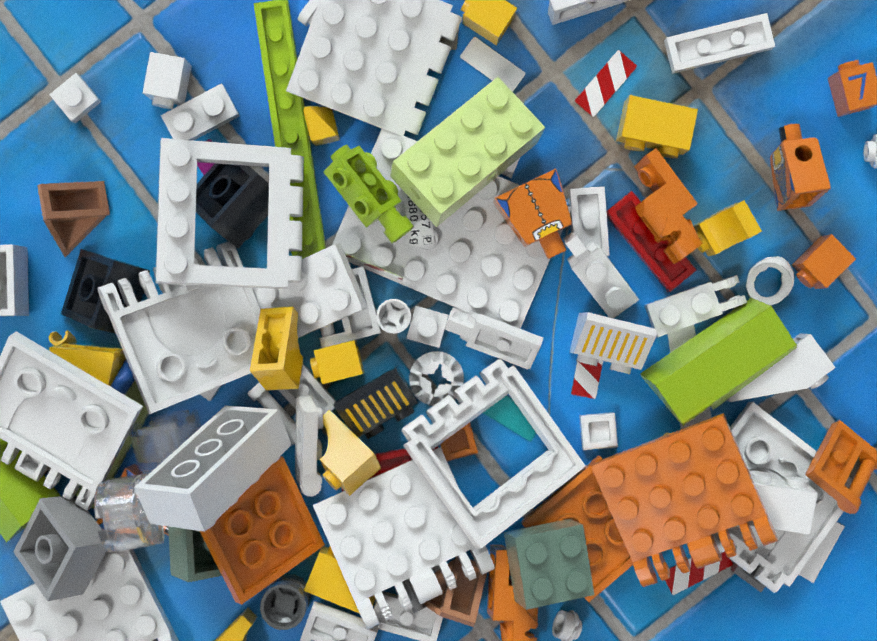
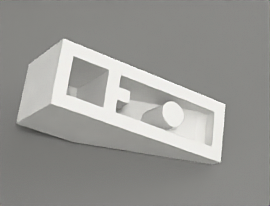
M799 334L793 338L797 344L795 350L726 401L734 402L807 389L809 387L814 389L826 382L829 378L827 374L836 367L811 334Z

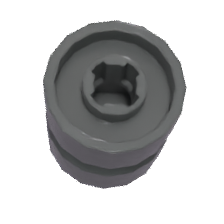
M284 574L269 585L260 606L262 617L269 626L277 630H288L294 628L302 621L311 599V594L304 591L306 582L303 578L295 574Z

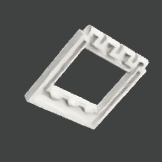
M161 138L155 283L287 289L288 282H301L302 257L289 256V251H302V222L289 221V217L303 216V188L290 186V182H303L304 157L291 155V148ZM197 162L269 167L267 269L194 265Z
M501 359L496 360L480 372V376L486 385L477 376H474L453 392L460 403L459 405L448 395L428 409L426 413L433 424L430 425L428 420L423 415H420L401 429L408 440L403 445L476 550L487 545L586 467L516 367L513 365L508 368ZM509 394L548 450L472 508L432 450Z

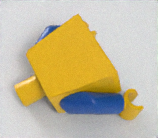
M68 330L65 331L63 339L57 331L50 333L49 341L53 345L49 348L50 352L124 395L127 393L135 379L122 349L76 345L75 336Z

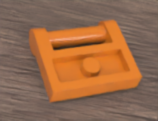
M839 420L831 424L805 475L833 497L842 511L856 514L862 503L860 497L873 471L877 469V450ZM858 457H860L859 461L861 464L849 488L844 485Z

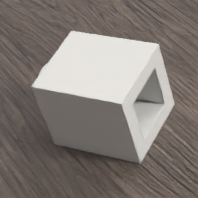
M150 52L143 94L153 100L152 105L173 109L174 104L182 105L185 103L192 65L185 58Z

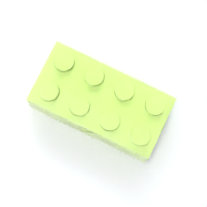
M497 77L396 158L392 163L390 177L429 220L438 227L535 146L545 126L505 83Z

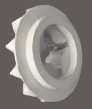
M434 351L422 355L415 361L410 370L409 383L417 399L429 406H434L448 395L454 400L456 399L453 392L463 385L464 374L460 364L454 357L444 352ZM439 364H441L442 377L447 378V381H451V384H439L435 392L431 393V381L427 380L426 377H422V374H434Z

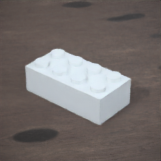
M224 406L134 487L149 523L204 532L216 523V520L230 506L234 505L238 498L252 484L256 483L260 476L273 463L277 462L280 456L291 446L279 409Z

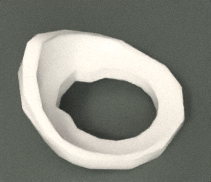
M779 256L767 257L757 262L748 273L746 282L748 295L768 305L779 303L792 290L794 271L789 262ZM768 267L776 268L782 273L780 278L782 284L779 291L771 297L760 296L754 288L756 277Z

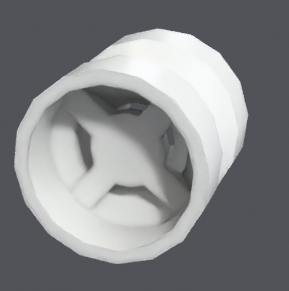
M390 299L383 302L379 306L376 315L381 329L393 334L404 331L409 326L412 317L407 304L398 299Z

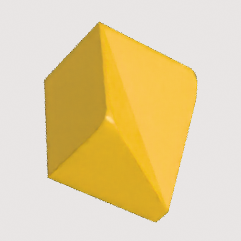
M318 106L304 107V116L313 145L320 146L340 141L332 109Z

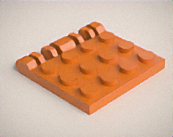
M724 413L599 460L591 465L642 587L657 583L656 573L649 556H652L653 564L661 580L664 581L670 578L669 567L661 553L672 549L680 571L683 574L690 572V564L682 547L686 543L697 569L722 561L720 551L712 535L718 533L726 555L729 558L736 556V545L733 539H731L728 529L738 525L740 526L745 545L750 551L757 549L758 544L749 521L753 520L763 546L778 541L774 527Z

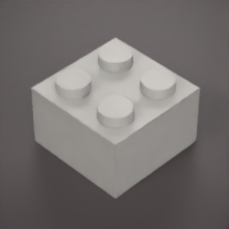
M76 495L70 501L63 496L41 498L14 550V554L47 601L83 595L111 544L110 539L89 511L75 504Z

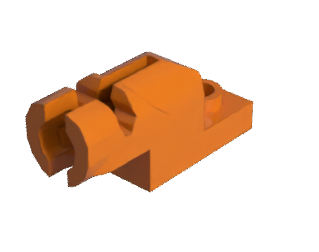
M655 148L634 166L640 181L653 192L635 208L642 221L654 235L655 241L659 243L662 240H667L669 242L667 248L664 249V253L673 264H676L703 244L691 220H686L683 216L698 203L657 148Z
M490 545V557L495 569L489 572L487 614L493 621H503V623H500L502 641H537V637H534V634L529 632V630L538 627V607L526 610L515 602L512 581L509 579L511 575L506 546Z

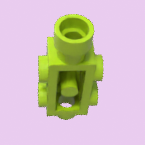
M346 144L331 155L330 158L333 162L325 169L324 174L366 228L379 220L385 228L383 233L392 244L414 228L407 216L402 217L395 208L402 202L398 197V188L392 181L385 180L377 169V161L372 154L364 152L360 145L350 149Z

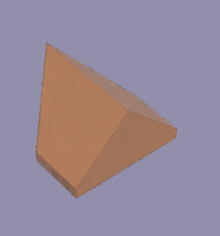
M104 181L37 185L43 221L64 257L106 216L110 215Z
M456 556L455 559L448 563V566L456 578L457 587L449 590L441 571L438 570L434 574L443 594L424 604L441 617L474 627L487 573L482 575L476 562L470 560L477 578L469 581L463 573L458 556Z

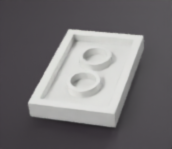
M341 243L334 244L302 259L301 282H288L287 289L252 288L260 309L292 306L298 312V338L368 308Z

